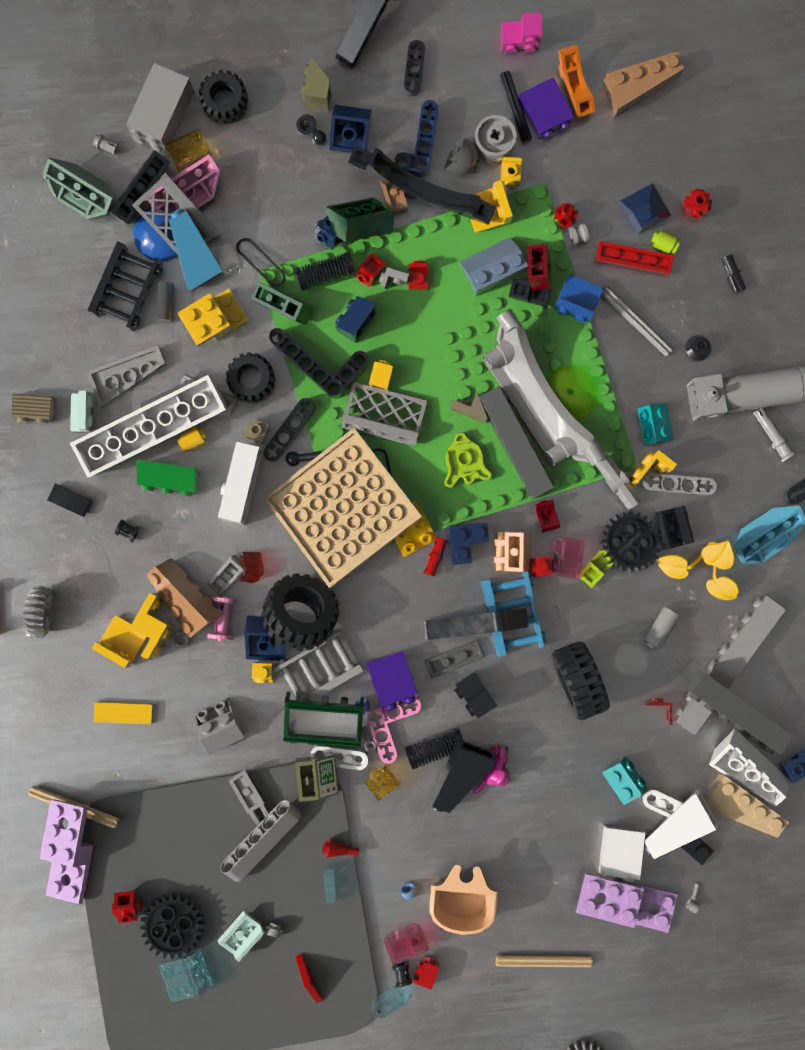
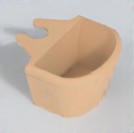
M454 865L446 880H439L431 886L430 914L433 921L448 932L460 935L481 933L495 922L499 891L486 884L480 867L476 866L473 868L472 881L463 882L459 877L460 865Z

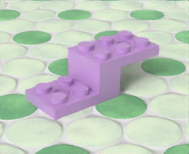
M56 799L50 800L40 859L52 862L46 891L47 896L76 904L83 903L94 846L82 842L88 807ZM65 818L68 820L67 828L63 826V820ZM66 875H69L71 879L69 885L65 882Z
M585 873L576 913L635 928L636 924L669 933L678 894L635 882H625L623 879H620L618 882ZM604 893L606 896L605 901L597 903L595 901L596 894ZM650 904H658L659 909L656 913L649 912Z

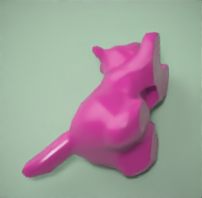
M496 745L489 749L494 752L496 763L473 790L474 794L481 792L485 785L505 786L508 784L510 772L505 767L509 759L508 747Z

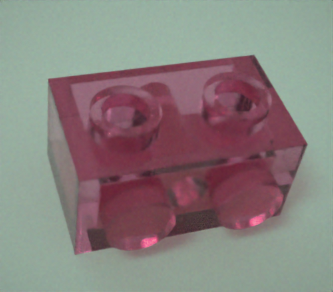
M556 538L553 544L554 560L551 562L552 575L580 579L584 540Z
M410 924L405 927L404 931L399 933L393 931L386 935L387 938H384V944L392 965L429 951V945L420 924Z

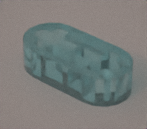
M333 866L323 867L326 904H337Z
M391 987L373 1001L372 1011L380 1018L388 1016L405 1003L407 999L405 990L402 987ZM395 992L400 993L398 1000L395 998ZM379 1004L384 1005V1010L382 1012L378 1010Z

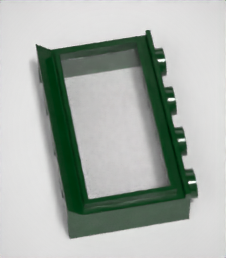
M287 691L284 702L283 742L347 746L349 748L361 747L364 697H360V705L348 704V697H341L340 703H329V696L327 695L321 696L320 702L309 701V694H302L301 700H290L291 692Z

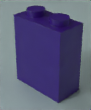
M554 77L520 93L519 100L538 139L543 137L547 139L553 136L555 131L559 129L562 131L566 130L572 125L574 115Z
M403 651L366 664L382 710L392 711L397 709L399 704H412L416 702V698H419Z

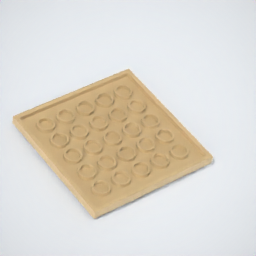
M355 428L264 497L266 503L330 589L423 518Z

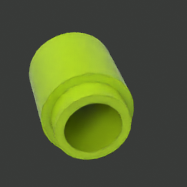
M660 229L659 232L655 231L651 242H653V247L668 254H675L681 240L677 239V236Z

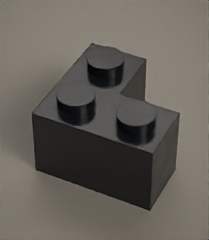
M474 671L455 683L457 688L454 691L460 699L464 697L468 703L465 707L472 717L475 715L477 718H480L497 706Z

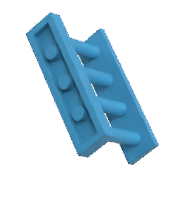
M528 571L522 573V579L499 584L491 583L490 580L481 581L488 613L530 605L532 616L527 617L528 624L534 623L536 635L509 641L507 639L503 640L502 632L505 631L493 632L498 657L506 656V651H509V648L538 642L539 648H542L544 643L547 642L545 632L540 629L531 586H534L533 577L528 575ZM521 586L526 587L528 597L502 603L495 602L493 595L498 591Z

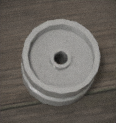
M491 115L480 121L476 127L474 144L478 148V157L486 163L497 164L502 162L503 157L511 156L517 134L515 126L509 119L500 115Z

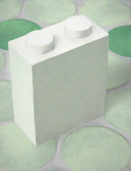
M604 825L599 873L603 875V878L615 880V877L623 878L625 882L640 880L645 832L643 830Z

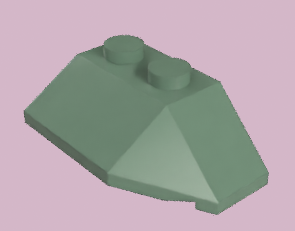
M48 158L42 176L47 181L56 200L87 219L108 214L114 196L106 182L75 163Z

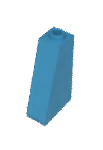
M177 209L170 214L172 217L169 218V223L185 283L190 291L221 273L222 270L185 209L182 211Z

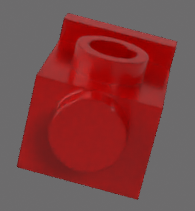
M551 556L530 558L532 577L552 576Z
M426 956L423 963L419 962L416 970L418 976L414 975L413 977L414 984L432 990L440 968L439 963L436 962L437 959Z

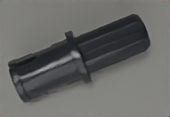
M733 254L722 258L721 261L727 272L726 276L730 278L735 292H742L746 287L740 275L741 270L738 269Z

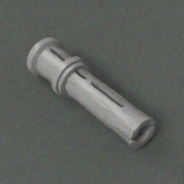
M760 408L759 411L757 410L753 413L773 442L772 448L777 450L782 458V462L797 454L788 444V438L781 435L764 408Z

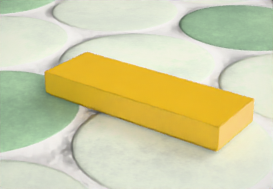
M94 702L93 722L152 724L153 704Z

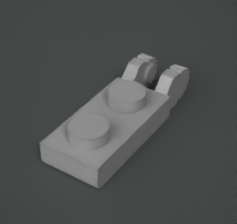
M245 769L228 781L247 814H250L258 826L261 820L254 810L260 807L265 817L270 812Z

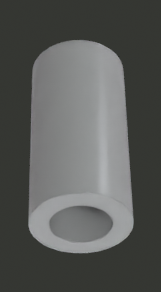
M663 607L644 638V641H646L645 646L654 651L656 649L661 650L680 616L670 609Z

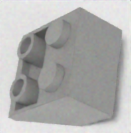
M228 697L193 713L200 741L209 754L245 738L241 724Z

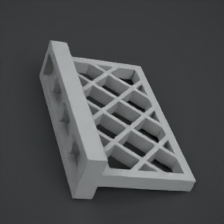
M167 173L163 174L157 183L132 204L176 253L177 249L173 244L175 243L174 240H169L167 237V229H171L170 226H167L168 216H171V213L168 212V202H177L181 211L182 209L187 211L193 223H196L199 227L197 230L203 231L206 234V237L203 239L205 243L220 234ZM160 186L166 190V199L155 198V190ZM144 200L152 201V212L143 211L139 205ZM155 201L166 202L165 212H154ZM154 215H165V226L156 225L154 223Z
M353 382L342 419V428L349 430L355 428L360 433L416 446L427 401ZM355 390H364L367 396L358 400L355 396ZM380 394L384 397L385 401L376 404L372 397ZM369 399L374 407L365 411L360 403ZM399 399L404 405L395 409L391 401ZM414 403L422 405L421 411L415 414L409 408ZM388 404L392 412L383 416L379 408ZM358 405L362 412L357 416L349 414L350 408ZM406 408L411 416L402 420L398 412ZM376 410L381 418L371 420L367 414ZM395 415L399 423L390 425L386 418ZM413 419L417 425L416 430L407 429L404 423Z

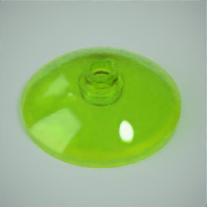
M562 366L554 369L546 376L545 379L557 398L577 421L584 419L591 413L597 401V387L589 373L576 366ZM572 389L574 394L568 395L567 390Z

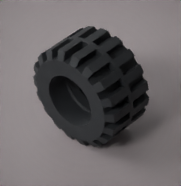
M219 70L217 74H215V71L211 72L212 76L209 77L207 75L205 77V82H201V89L198 92L204 112H206L209 118L212 117L214 122L217 123L219 120L220 124H225V121H228V124L232 123V119L239 120V115L243 116L245 113L244 109L248 107V95L242 79H239L235 73L232 75L231 71L228 70L226 73L223 70ZM221 90H229L234 93L232 100L226 104H217L213 99Z
M247 352V355L239 354L240 357L233 358V363H229L228 371L226 370L228 388L235 397L246 403H258V400H265V397L271 394V390L275 386V375L271 364L265 357H261L257 353ZM248 368H256L262 374L260 383L253 388H245L240 383L241 374Z

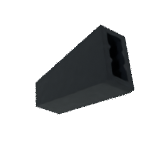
M458 739L430 796L431 806L439 812L450 813L495 765L496 758L494 752Z

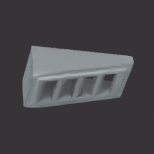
M232 555L208 581L207 585L221 597L248 566L236 555ZM231 563H232L234 566H236V567L239 569V571L236 570V569L231 565ZM226 568L234 574L233 577L225 570ZM221 574L229 580L228 583L220 576ZM216 579L224 586L223 589L214 582Z

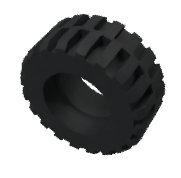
M299 573L293 574L292 577L290 575L284 576L282 580H277L264 601L261 613L262 620H264L263 626L266 630H269L268 635L276 639V643L286 645L287 649L296 648V651H303L304 648L312 650L315 646L319 647L324 641H327L338 621L340 610L338 609V600L334 599L335 593L333 590L330 591L325 582L321 583L317 577L311 578L308 574L300 576ZM300 602L307 605L314 612L316 621L310 623L296 621L287 613L284 604Z
M577 641L555 650L552 653L555 671L578 720H585L607 711L610 707L609 697L598 667L586 644Z

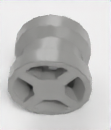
M581 223L578 227H569L570 238L574 246L578 245L581 241H589V233L585 223Z

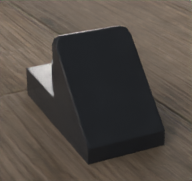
M701 838L681 846L684 851L701 865L714 852Z

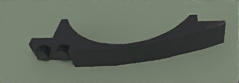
M355 145L347 163L362 172L382 180L381 183L412 197L489 225L496 206L481 200L478 195L452 191L415 176L394 163L376 147L373 153Z

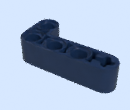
M427 100L422 105L415 154L401 152L394 159V163L397 165L399 161H406L408 164L402 168L417 177H425L430 171L439 110L438 104L433 100ZM429 109L432 110L431 119L427 118ZM424 127H430L432 131L426 133L422 129ZM422 145H426L429 147V149L427 151H422L419 147ZM423 163L426 165V168L418 169L417 165Z

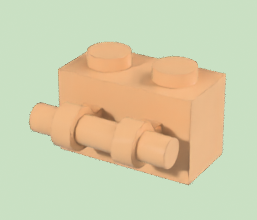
M496 532V540H494V546H496V557H494L496 570L504 571L505 563V571H530L531 533L505 532L504 540V532Z

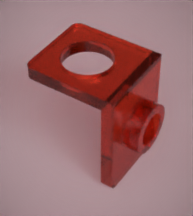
M652 698V702H643L645 706H666V724L673 725L672 702H664V698Z

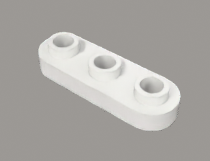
M322 744L315 745L310 754V757L319 756L317 754L318 751L324 752V755L335 754L336 767L353 770L364 769L369 759L368 754L361 749ZM341 753L343 758H338L336 755ZM361 756L362 760L357 761L355 757Z
M654 788L647 789L642 795L643 803L647 808L666 817H669L683 803ZM650 795L655 796L653 801H650L648 798ZM671 803L673 804V807L671 809H667L666 805Z

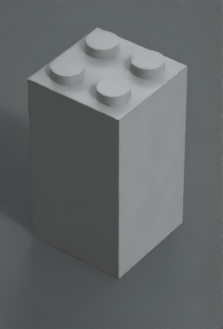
M156 63L153 64L126 123L134 141L140 144L145 142L151 145L152 149L159 152L161 150L168 151L194 94L189 77Z

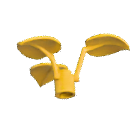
M729 540L721 543H708L690 565H688L686 558L678 555H668L657 559L658 566L666 575L675 579H683L688 576V569H692L703 558L706 564L714 565V579L708 580L706 583L710 594L722 600L737 599L739 593L738 584L729 577H717V567L729 569L734 563V551Z

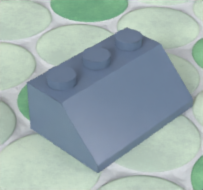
M511 238L505 239L459 262L475 296L527 272L528 264L521 250Z

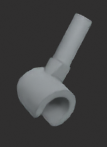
M364 726L362 731L366 742L364 745L365 752L369 755L368 748L373 747L376 753V744L371 741L367 727Z
M695 884L691 899L686 903V908L693 913H697L700 908V904L696 902L700 888L698 884Z

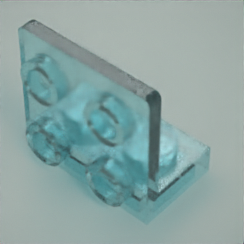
M201 949L190 953L184 958L158 965L171 1002L198 997L214 987Z

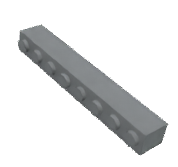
M768 596L758 597L752 605L754 607L753 610L744 615L740 628L734 629L730 635L732 639L728 644L725 643L720 648L718 658L716 660L713 659L707 667L709 670L706 674L727 689L733 684L786 610ZM688 693L685 697L687 701L684 705H680L675 710L673 720L690 733L696 735L712 712L704 708V702L701 700L699 703L689 697L690 693Z

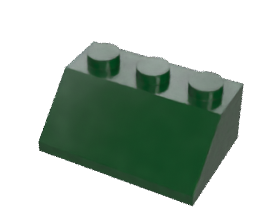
M373 197L326 206V212L333 231L344 242L351 243L354 240L369 239L372 236H384L386 233L393 232L395 211Z

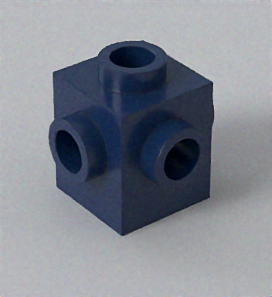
M328 215L316 223L315 239L333 250L343 241L335 235Z

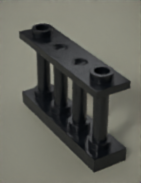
M117 241L87 311L96 317H99V314L104 312L126 321V327L133 332L134 328H137L140 323L141 317L139 316L156 276H159L162 272L163 265L158 257H155L154 262L151 263L129 254L125 244ZM126 260L150 270L146 281L121 271L120 265L122 261ZM120 278L142 287L139 297L137 298L113 288L114 279ZM112 295L134 304L131 315L107 306L105 303L107 296Z

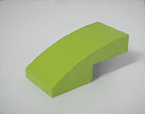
M599 550L577 575L590 588H593L605 575V572L614 564V562L608 564L609 557L603 558L606 551Z

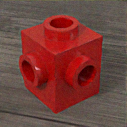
M703 189L691 190L688 196H685L683 202L685 215L693 218H703L712 207V199H709L710 193L705 192Z
M134 890L114 893L112 914L116 916L118 923L138 921V913L142 911L141 901L137 900Z

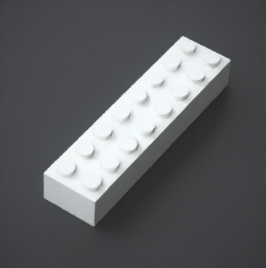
M209 374L71 442L70 445L89 478L228 409V406L212 375Z

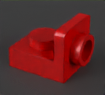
M371 253L359 265L355 277L361 283L370 287L374 279L385 268L386 263L374 253Z
M415 260L413 263H409L408 290H427L428 263L422 260Z

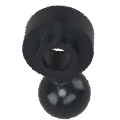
M309 114L300 116L296 123L298 131L304 135L311 134L312 142L315 145H323L326 141V134L321 130L315 129V118ZM304 121H309L310 126H305Z

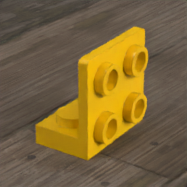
M501 180L494 182L491 189L474 193L480 196L481 200L496 206L489 225L470 219L475 233L511 223L513 216Z
M659 450L655 453L651 452L641 462L643 464L642 468L639 467L630 476V479H632L630 485L637 484L652 464L654 465L653 468L660 474H667L677 464Z
M416 500L412 504L423 518L395 539L403 557L436 540V536Z
M114 616L101 640L95 642L91 649L120 666L129 668L147 636L131 628V623L119 616Z

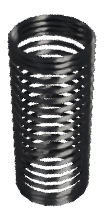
M349 251L344 252V256L343 254L337 255V257L334 255V259L331 256V260L330 258L324 259V261L321 259V263L318 260V265L317 262H314V264L311 262V266L309 263L308 267L305 264V269L304 266L294 268L301 291L308 290V285L311 289V284L315 287L314 282L317 287L318 283L321 286V281L324 285V279L328 283L327 278L330 283L331 279L334 282V277L337 281V275L341 279L340 273L344 279L343 272L346 278L347 273L349 277L356 275Z
M459 727L453 728V732L452 730L446 731V734L443 732V736L441 733L440 737L436 735L437 739L435 736H433V739L430 737L431 743L427 738V742L425 739L423 740L424 744L420 741L421 746L417 742V745L414 743V747L412 744L404 747L412 770L417 769L419 766L422 767V764L425 766V763L428 765V761L432 763V761L435 762V759L436 761H438V758L441 760V756L442 758L448 757V754L450 756L458 739L464 741Z

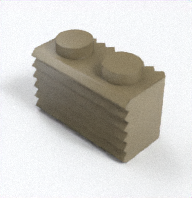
M13 394L11 416L17 419V422L28 423L29 420H36V423L47 424L48 421H53L55 398L52 396Z

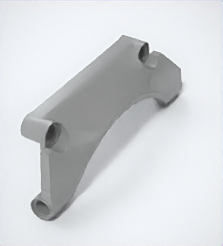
M508 309L496 318L500 323L496 339L499 344L482 355V358L501 388L506 391L510 402L540 446L547 461L552 466H555L572 456L574 460L589 462L593 466L607 457L595 437L568 412L551 389L536 362L525 329L512 309Z

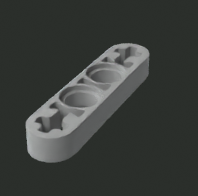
M648 473L641 480V485L645 490L709 496L717 489V484L713 479L704 477ZM652 477V481H659V477H661V488H658L659 484H653L649 487V484L645 481ZM667 478L674 481L672 489H667L664 485ZM686 480H690L693 483V489L690 491L683 487V483ZM707 482L712 486V489L708 490V492H706L705 488H698L699 492L696 491L698 485H705Z

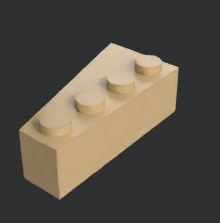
M721 773L703 796L712 812L776 838L780 836L789 823Z

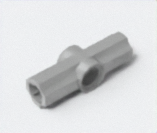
M606 454L607 457L595 465L606 479L605 482L614 494L618 495L624 506L629 510L635 507L641 499L630 485L631 482L621 469L619 470L613 459Z

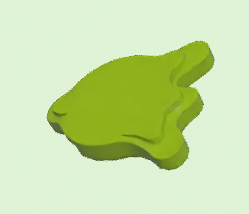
M456 434L445 456L448 468V475L444 481L445 486L448 488L454 487L460 478H463L467 485L472 484L476 479L489 481L492 473L484 465L481 448L468 439L466 434Z

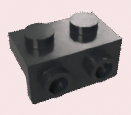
M685 506L656 512L665 550L694 543L693 532Z

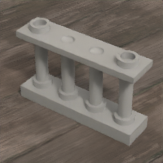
M336 629L333 630L327 641H324L322 644L324 645L332 641L346 666V672L341 675L335 672L321 646H315L312 650H305L288 661L284 658L275 663L277 667L273 669L274 672L282 671L295 694V700H301L302 694H305V692L301 691L288 668V665L296 660L300 663L313 686L311 687L313 691L308 693L309 701L316 699L364 671L361 664L356 666L355 663H352L338 636L343 634L342 631L337 632ZM312 651L316 652L329 675V682L324 685L321 682L319 683L304 657Z

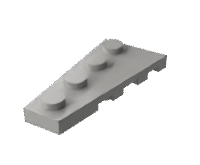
M159 345L87 371L86 373L100 408L165 364V360Z

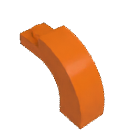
M575 44L558 50L560 76L573 112L577 118L594 113V97L583 77L578 46Z

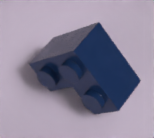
M487 522L446 526L451 565L472 563L470 544L489 542Z

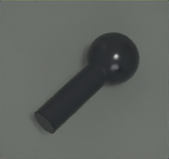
M291 451L287 453L285 461L289 466L293 467L302 461L313 460L321 453L319 451L298 454Z

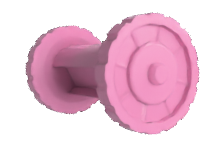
M222 596V598L212 597L211 600L217 602L216 610L220 609L224 614L215 621L214 633L208 634V638L218 639V641L233 640L234 636L228 635L231 604L237 603V599H230L227 596Z

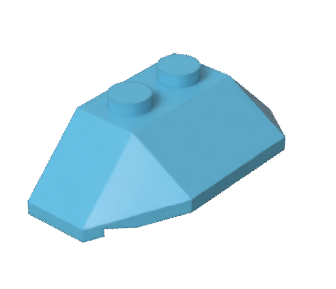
M797 505L772 508L740 530L735 545L740 561L743 564L763 563L793 543L802 525H805V516L801 507Z

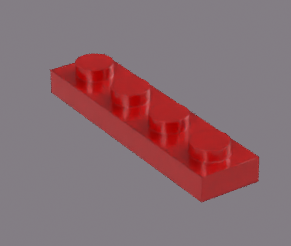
M599 241L595 261L670 275L674 255Z

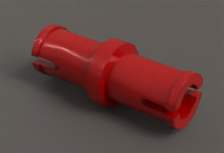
M436 537L432 552L428 554L429 560L423 572L424 574L432 577L436 576L439 563L443 560L442 555L448 542L447 540Z

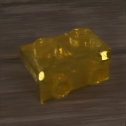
M200 129L166 143L178 171L195 164L208 154L212 156Z

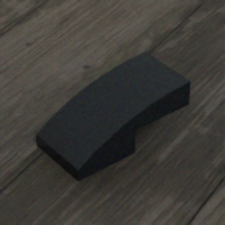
M513 278L509 297L526 303L548 307L552 288L532 291L529 281Z
M56 483L47 501L82 517L85 516L92 502L91 499Z

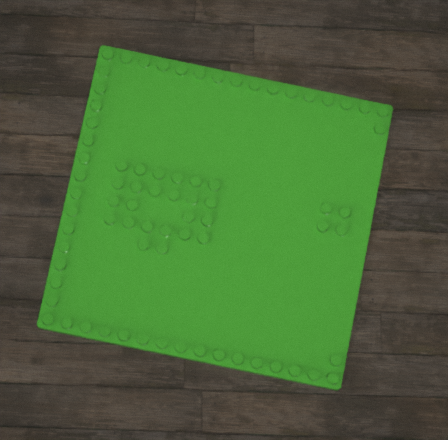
M544 183L506 194L513 216L511 223L475 233L469 218L453 212H447L395 228L393 232L386 233L384 236L359 239L337 246L333 250H323L278 264L277 266L285 273L286 279L282 285L277 287L270 285L259 274L263 284L314 307L307 324L295 322L271 309L270 312L275 328L284 330L331 374L334 375L353 353L363 351L368 355L369 366L355 381L356 383L369 386L374 362H379V360L390 362V366H393L388 391L427 401L416 446L358 433L371 450L382 448L387 452L392 478L411 502L417 501L433 532L445 529L446 526L458 525L605 479L595 464L592 466L589 462L574 460L572 456L552 466L518 414L516 418L519 424L523 423L527 430L525 435L528 441L532 440L536 447L535 454L537 457H541L545 464L543 469L554 480V488L551 491L531 500L488 418L485 423L449 410L453 400H464L471 407L476 393L478 396H481L498 386L503 390L490 369L485 365L482 355L499 344L496 339L500 323L496 318L508 309H512L525 329L536 362L563 406L595 437L604 453L613 459L619 470L621 469L625 473L637 468L591 321L589 324L576 321L574 317L561 315L557 310H554L567 276L573 275L576 277L560 225L558 220L554 219L555 210L547 185ZM511 238L521 250L528 264V246L547 244L551 255L552 288L548 307L510 298L509 293L513 278L475 296L459 262L505 239ZM348 251L351 255L355 272L371 253H374L386 263L385 268L382 270L383 272H386L388 267L409 274V263H413L415 260H422L428 263V289L408 290L409 278L407 284L402 283V286L393 284L391 279H388L386 288L383 289L381 288L382 283L379 282L381 273L374 279L372 285L367 287L355 275L349 277L347 273L346 278L343 272L344 279L340 273L341 279L337 275V281L334 277V282L331 279L330 283L327 278L328 283L324 279V285L321 281V286L318 283L317 287L314 282L315 287L311 284V289L308 285V290L301 291L294 268L304 266L305 269V264L308 267V263L311 266V262L313 264L317 262L318 265V260L321 263V259L324 261V259L330 258L331 260V256L334 259V255L337 257V255L343 254L344 256V252ZM274 266L260 270L274 284L280 283L283 279V275ZM528 269L527 272L514 278L529 281ZM357 296L374 302L377 313L357 342L354 343L336 330L337 324L335 322L341 314L344 315L348 310L346 306L351 299L355 300ZM278 334L279 341H282L283 336ZM290 347L287 353L294 355L297 352V348ZM285 357L298 402L303 398H309L315 403V411L305 425L313 451H320L322 453L350 431L349 429L342 428V419L352 385L340 398L332 399ZM358 357L355 363L363 365L366 360L363 357ZM307 359L301 363V366L304 368H308L311 365V361ZM345 371L342 374V377L344 379H350L353 373L350 371ZM319 372L315 378L321 381L325 378L326 374ZM332 385L329 391L331 393H337L340 390V387L338 385ZM355 390V396L358 400L367 396L364 390ZM380 394L372 397L376 404L385 401L384 397ZM369 399L360 403L365 411L374 407ZM399 399L391 401L395 409L404 405ZM507 400V402L509 403L510 407H512L513 405H512V403L510 402V400ZM308 402V404H302L304 408L302 411V415L305 410L309 411L311 409L309 406L310 402ZM414 403L409 408L415 414L421 411L422 405ZM388 404L379 408L383 416L392 412ZM358 405L350 408L349 414L355 416L362 413ZM406 408L398 412L402 420L411 416ZM376 410L367 414L371 420L381 418ZM395 415L386 418L390 425L399 423ZM413 419L404 423L407 429L416 430L417 425ZM456 434H466L468 439L481 448L484 465L492 473L489 481L476 479L472 484L467 485L464 479L460 478L454 487L448 488L445 486L444 481L448 475L445 456ZM381 451L374 452L388 471L385 454ZM395 540L392 541V542H391L390 544H388L387 546L396 544Z

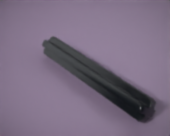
M510 71L502 72L500 77L523 143L530 142L532 136Z

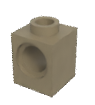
M251 418L244 436L249 440L264 445L271 427L268 424Z

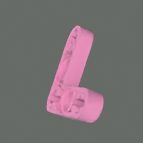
M416 698L418 703L416 710L412 711L411 708L405 709L407 714H403V708L400 704L397 705L400 709V714L397 717L390 716L389 711L386 709L382 710L381 707L369 712L367 717L379 756L384 763H393L397 758V751L387 723L418 713L421 709V702L418 698ZM376 712L377 715L382 716L379 719L380 725L384 723L385 727H380L374 731L373 727H377L375 721H371L373 713ZM379 731L387 732L388 738L386 741L381 742L377 739ZM391 742V746H388L389 751L394 752L391 760L383 757L385 748L380 749L379 745H386Z

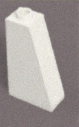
M700 790L695 791L644 841L645 849L654 859L717 829L719 824Z

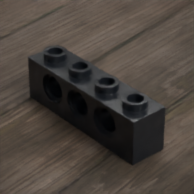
M156 150L152 151L109 214L124 225L127 224L136 211L132 204L157 182L170 161Z

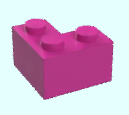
M522 13L521 21L502 22V51L515 53L520 50H525V52L539 50L542 39V13Z

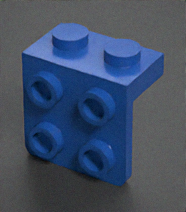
M569 275L566 278L554 310H557L561 315L574 317L578 322L589 324L603 290L597 285Z

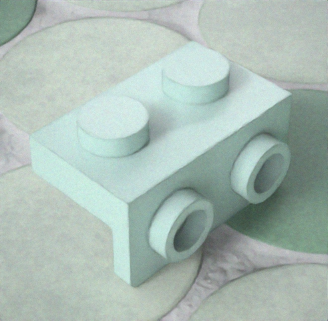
M78 390V393L71 394L70 430L72 432H90V426L93 424L91 415L93 397L87 391Z
M243 911L218 939V943L234 954L237 961H240L248 955L253 945L261 940L265 931L258 920Z

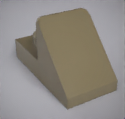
M477 393L471 407L468 406V402L461 399L452 401L449 410L482 423L486 422L487 415Z

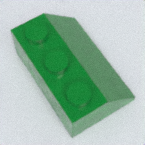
M137 460V485L141 486L142 490L154 491V488L161 489V493L166 494L178 491L180 495L191 497L192 494H197L200 471L196 468Z

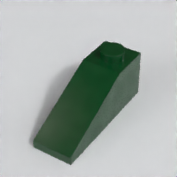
M261 282L257 283L251 297L252 300L302 324H307L314 308Z

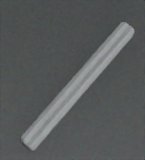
M608 285L602 288L601 295L664 356H668L673 351V348Z

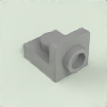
M387 267L386 272L382 271L380 276L381 288H386L388 279H391V283L402 286V283L407 284L409 274Z

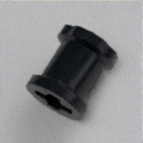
M120 520L114 534L116 536L121 535L133 543L140 527H133L125 523V520Z
M401 962L392 966L397 980L395 983L396 987L412 984L408 971V962Z

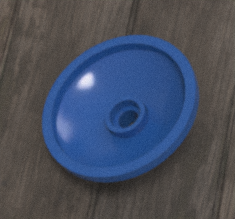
M150 207V208H148V209H146V210H144V211H151V212H152V207ZM140 214L133 226V240L140 253L153 261L155 257H158L162 262L178 257V254ZM154 215V223L159 226H165V215ZM168 216L167 226H170L169 218L172 216ZM167 229V237L169 240H174L172 230Z

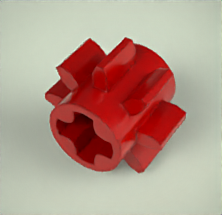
M563 203L560 207H556L554 219L558 220L560 226L569 227L572 223H576L578 210H574L575 207L570 203Z

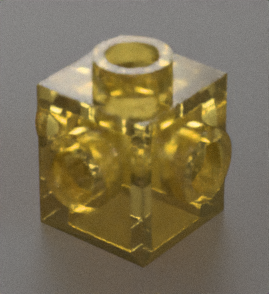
M386 765L381 769H378V767L368 773L370 777L364 782L378 801L390 794L400 784Z

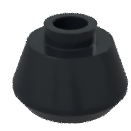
M702 335L693 336L686 343V353L695 361L705 360L711 353V343Z

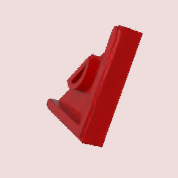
M302 954L295 956L304 987L316 1003L323 1001L322 995L314 986L316 982L311 971L307 968L304 956Z

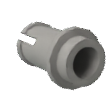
M97 134L93 141L96 149L101 148L113 155L116 154L119 143L104 138L102 134Z

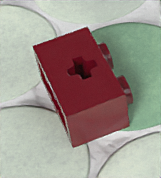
M547 244L528 246V280L532 291L551 289V255Z

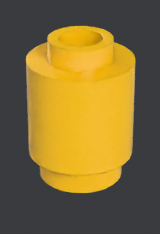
M194 426L180 434L177 442L184 452L187 450L191 451L205 443L204 438H206V435L201 427L197 428Z

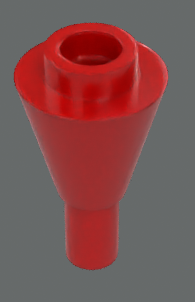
M328 838L327 842L324 841L322 853L325 854L326 858L344 855L358 856L359 848L347 847Z

